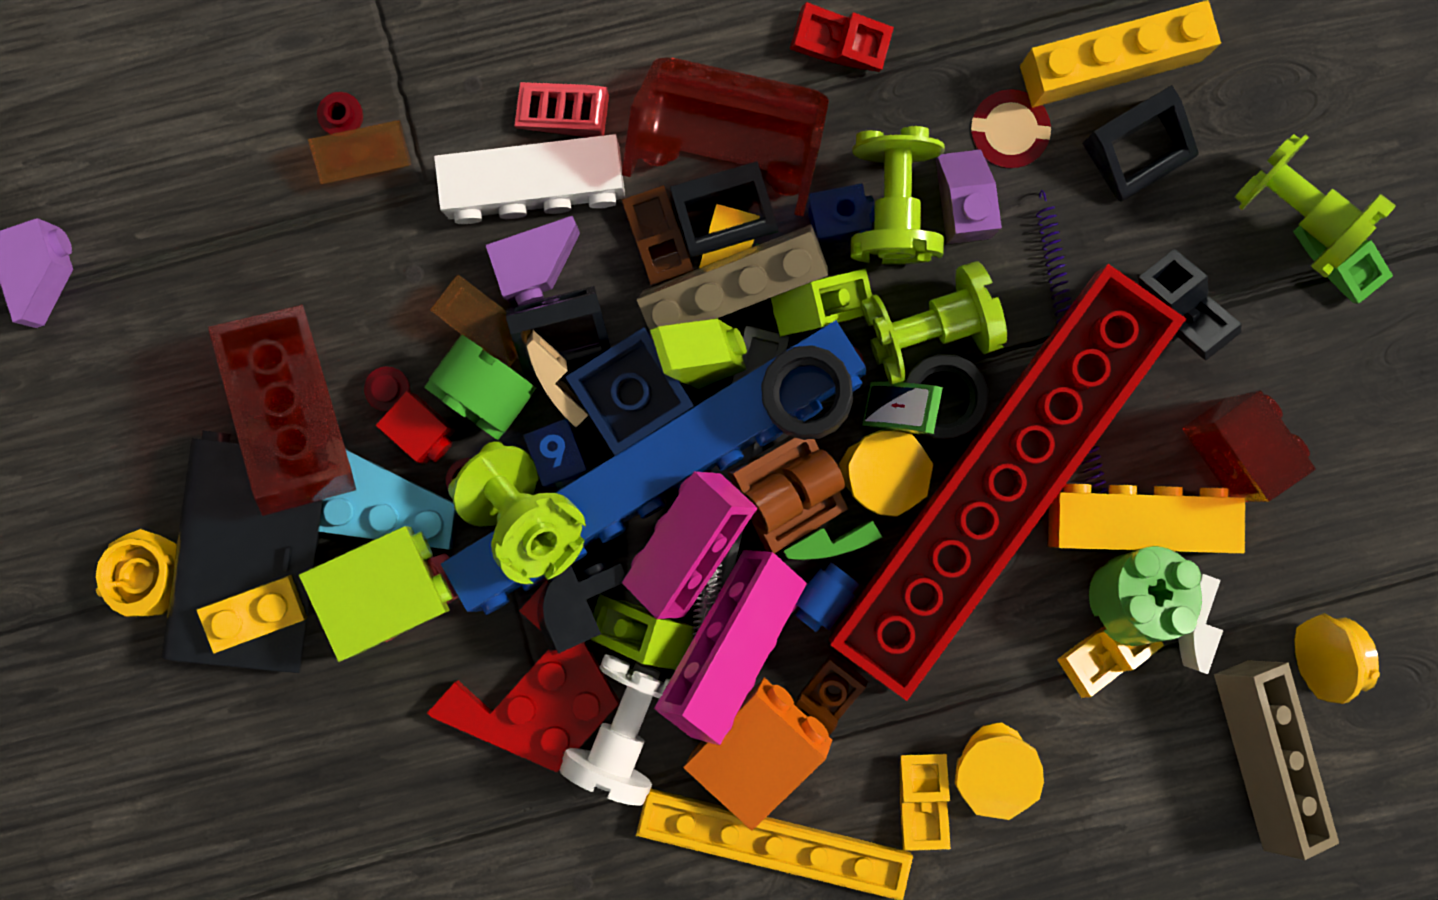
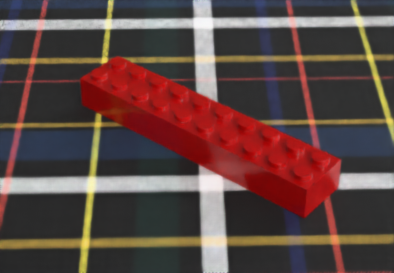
M1110 264L1095 272L829 637L830 645L908 701L1186 318Z

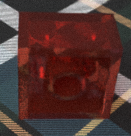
M1261 390L1227 397L1182 427L1222 487L1228 488L1229 497L1245 498V502H1269L1316 470L1308 458L1310 451L1307 445L1299 436L1290 433L1281 420L1283 413L1279 405L1270 396L1264 395Z

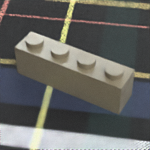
M811 224L647 288L639 295L637 302L649 331L658 326L716 319L828 276V266Z
M1247 660L1215 673L1214 677L1263 851L1307 860L1339 844L1289 662Z

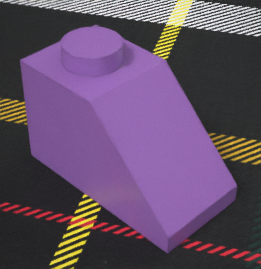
M973 150L948 153L936 157L946 243L954 244L991 239L1002 226L996 182L982 151Z
M573 216L486 245L502 296L510 304L517 302V305L543 299L542 293L553 289L580 234Z
M38 218L0 231V284L12 322L33 328L45 325L73 271L69 254L72 253L69 238L60 227Z

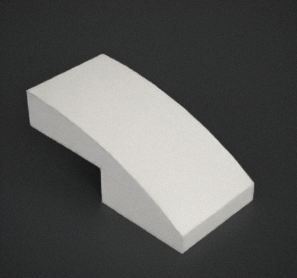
M1201 574L1202 606L1196 628L1193 632L1179 637L1178 640L1183 666L1208 674L1223 630L1207 625L1206 621L1221 580Z

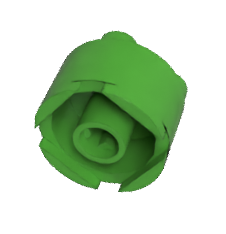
M462 334L429 377V381L424 387L463 417L469 418L478 427L497 440L507 431L536 390L530 382L497 358L483 351V348Z
M1151 546L1119 555L1109 560L1095 572L1089 589L1090 607L1094 617L1099 616L1103 625L1107 628L1104 629V632L1121 644L1139 646L1176 639L1193 632L1196 628L1202 606L1201 572L1194 562L1185 560L1178 553L1164 547Z

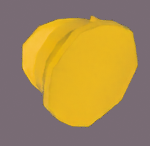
M889 429L879 430L864 436L860 442L849 447L841 459L839 467L845 486L852 493V497L864 508L877 515L897 517L928 496L933 463L921 444L911 433Z
M142 529L126 534L111 542L98 561L96 570L97 595L103 597L112 610L125 617L164 614L169 606L177 544L161 535Z
M1323 613L1310 618L1296 628L1295 655L1299 672L1318 699L1333 703H1349L1361 690L1366 692L1375 686L1380 676L1378 654L1368 632L1357 622L1346 617L1333 618Z
M1000 722L982 726L971 736L961 758H957L954 784L962 798L976 815L1010 820L1040 799L1044 784L1043 767L1036 749L1024 742L1016 730Z

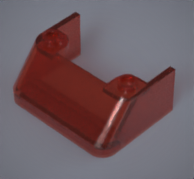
M665 57L656 59L652 63L631 105L621 175L631 177L639 158H642L648 164L663 166L677 159L680 151L741 165L758 161L760 169L767 170L766 180L773 186L776 192L787 196L799 194L794 215L803 217L820 149L829 99L823 93L810 88L677 58Z

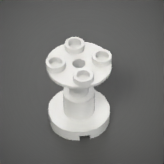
M605 654L599 668L609 677L626 685V690L612 724H601L591 751L578 748L567 749L562 758L563 762L560 767V773L574 784L590 792H593L594 787L608 791L609 795L607 798L628 805H642L647 794L650 792L652 784L646 776L634 769L645 742L643 738L638 736V732L652 698L660 699L670 679H665L662 682L658 680L661 672L653 667L636 662L634 668L630 669V664L626 661Z

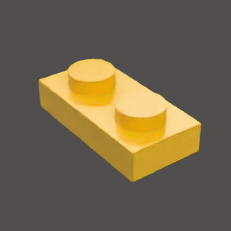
M291 575L197 609L213 654L304 621L307 618Z

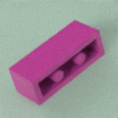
M694 471L681 484L678 497L669 511L656 523L654 534L645 548L634 557L631 569L622 582L656 619L682 618L686 616L757 510V507L721 473Z

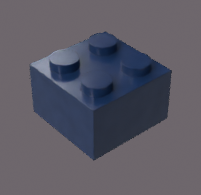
M645 327L566 376L567 381L615 456L695 407L679 381L663 373L654 341Z

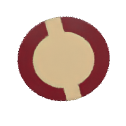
M1008 89L995 92L980 103L972 119L971 131L974 144L978 150L982 151L985 159L1000 167L1018 168L1032 163L1045 151L1050 140L1051 123L1043 105L1032 108L1028 93Z

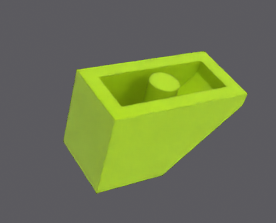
M862 269L816 280L771 297L773 313L780 337L822 328L835 320L840 323L864 316L861 300L870 298L872 292L867 271Z
M718 318L658 326L650 330L663 373L698 390L747 370L742 355L747 353V349L741 333L737 328L733 329Z
M599 594L593 616L601 634L591 638V640L642 664L676 670L692 642V633L695 632L693 627L695 626L676 618L656 619L644 607Z

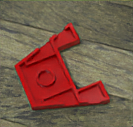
M546 580L519 610L539 630L541 629L537 616L538 601L544 587L550 580ZM583 642L556 655H552L548 649L493 711L457 680L427 714L438 721L558 773L565 751L569 748L579 749L617 707L620 701L605 674L599 668L600 665L592 651L590 652L586 643Z

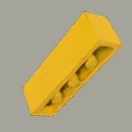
M1209 0L1033 47L1021 63L1020 68L1033 108L1202 62L1221 44Z
M1065 484L1063 492H1059L1049 506L1048 547L1139 550L1146 547L1159 546L1178 552L1245 553V498L1228 497V488H1199V496H1183V487L1154 486V495H1137V486L1109 485V494L1091 493L1092 484Z

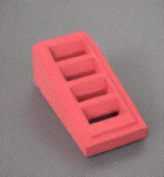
M520 82L514 126L516 129L580 137L604 136L609 102L607 87ZM531 96L540 97L537 118L529 117ZM549 98L557 99L554 118H547ZM566 100L574 101L572 119H564ZM583 102L591 103L589 120H581Z

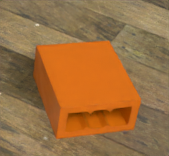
M764 677L747 694L734 718L732 728L725 735L722 743L717 745L701 741L694 748L683 768L744 825L753 831L826 760L832 739L829 737L825 726L819 720L812 716L807 717L794 705L793 698L783 687L776 684L772 685Z

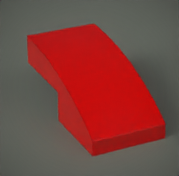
M806 2L801 7L790 50L848 67L880 72L883 69L894 27L854 12L845 17Z

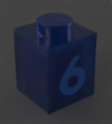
M568 419L523 435L543 487L555 485L558 492L579 479L582 474L590 472L574 426Z

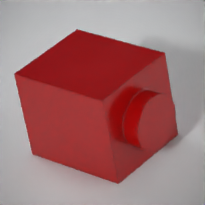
M408 391L376 424L381 431L416 462L426 464L430 459L436 462L446 454L453 444V441L449 438L456 432V429L424 400Z

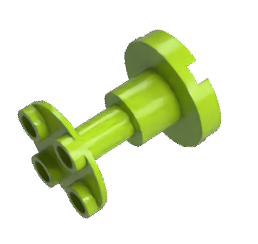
M921 126L905 127L901 129V135H884L880 131L872 130L861 131L856 134V144L852 147L853 155L863 160L884 163V198L875 200L874 230L858 233L851 237V258L854 260L869 263L870 254H874L882 258V264H917L932 261V256L939 259L943 257V235L932 231L920 230L921 201L912 197V162L939 157L945 151L943 142L938 139L929 138L928 128Z
M1293 134L1267 160L1274 166L1270 172L1266 174L1261 170L1245 184L1235 198L1241 202L1238 208L1243 210L1267 186L1305 218L1299 223V226L1327 247L1311 265L1313 269L1326 278L1334 267L1337 269L1377 228L1374 225L1381 218L1387 217L1396 205L1382 194H1379L1361 211L1334 189L1327 195H1324L1287 165L1290 159L1309 139L1306 134L1301 139Z
M979 261L959 266L956 269L955 283L957 292L930 300L929 311L893 323L878 295L875 294L870 298L861 300L865 320L868 326L874 325L877 336L870 339L873 355L878 365L883 364L887 379L891 385L905 380V367L901 349L935 337H939L940 341L946 344L971 335L983 354L1004 348L1002 344L1007 343V329L999 297L992 299L988 290L984 287L993 282Z
M490 442L481 449L480 453L471 458L462 467L457 477L449 484L448 492L453 499L454 508L458 515L469 524L475 526L496 525L491 542L493 558L509 579L520 584H534L530 578H537L542 575L547 580L554 578L564 572L580 554L585 541L580 536L582 525L586 527L585 518L578 508L561 494L538 493L534 495L538 481L537 468L534 460L526 451L515 446H504L501 442Z

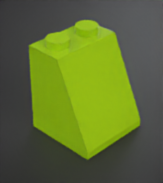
M404 526L299 575L338 662L365 652L450 611L447 601L453 599L451 591L441 573L436 576L433 575L427 561L428 558L433 557V553L422 531L415 534L412 527Z

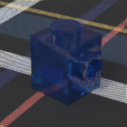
M863 183L810 193L808 195L806 207L810 225L812 224L820 246L848 241L855 234L871 230V223L874 222L875 202L872 195L865 196Z

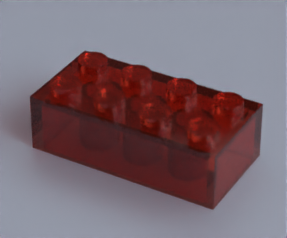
M303 305L208 327L252 492L262 516L355 491L356 486Z

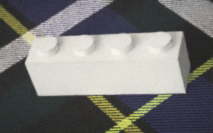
M616 134L434 156L440 210L449 220L454 219L457 224L478 223L482 221L483 215L499 214L500 218L503 219L521 218L527 215L526 210L544 208L545 213H564L571 210V205L589 203L591 208H607L616 205V200L625 199L620 147Z

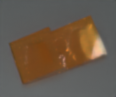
M457 274L430 311L483 348V351H486L510 367L518 355L506 320V311ZM531 330L522 331L526 345L527 335L531 332Z

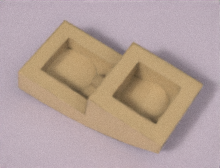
M532 330L527 335V350L536 376L554 405L566 419L577 427L589 414L576 393L560 379L568 371L567 361Z

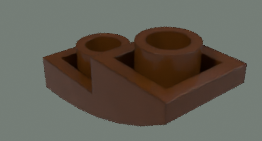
M831 653L796 697L794 705L807 717L812 716L819 720L825 726L830 736L836 729L838 720L866 689L868 680Z

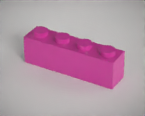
M743 550L654 709L691 738L720 745L725 735L732 728L735 716L747 694L754 687L757 675L769 653L776 646L777 638L790 614L795 610L796 603L807 583L773 552Z

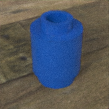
M830 562L824 571L820 568L804 588L796 603L800 609L795 616L815 632L821 626L830 631L856 596L853 592L859 584Z

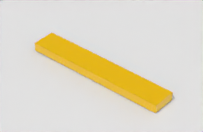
M650 789L649 794L646 796L636 836L896 900H903L913 855L909 851L766 817L751 831L725 806L656 789Z

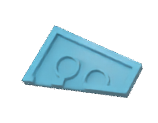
M327 442L326 455H329L319 532L376 540L404 526L412 527L415 534L422 531L430 547L448 550L453 548L458 513L452 501L412 481H408L334 442Z

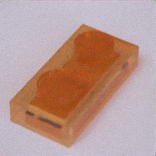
M400 119L308 139L321 184L411 165Z

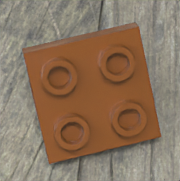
M789 436L727 472L732 484L757 507L750 520L766 552H773L775 554L848 509L840 493L845 486L843 475L834 459L826 451L819 449L815 439L801 440Z

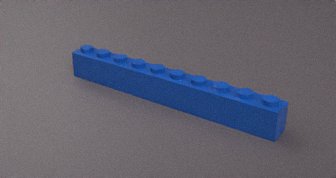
M837 320L793 346L813 345L829 350L844 363L851 377L852 392L863 384L860 378L866 375V366ZM775 358L556 492L567 497L585 518L586 527L582 525L580 535L585 541L580 554L573 563L587 555L585 547L599 538L602 543H606L626 531L624 523L638 514L641 519H645L665 507L663 499L677 490L679 491L681 484L694 471L708 472L718 466L720 471L726 470L744 458L742 450L756 442L760 447L765 446L784 433L772 423L762 403L761 384L766 369ZM812 365L800 366L790 371L782 380L779 389L780 402L784 410L793 418L806 421L823 409L821 402L836 393L835 384L831 376L823 369ZM494 531L441 563L466 611L477 612L483 610L485 615L509 603L510 600L507 595L522 586L524 591H527L541 584L547 578L544 575L530 578L534 584H520L509 579L493 558L491 542Z

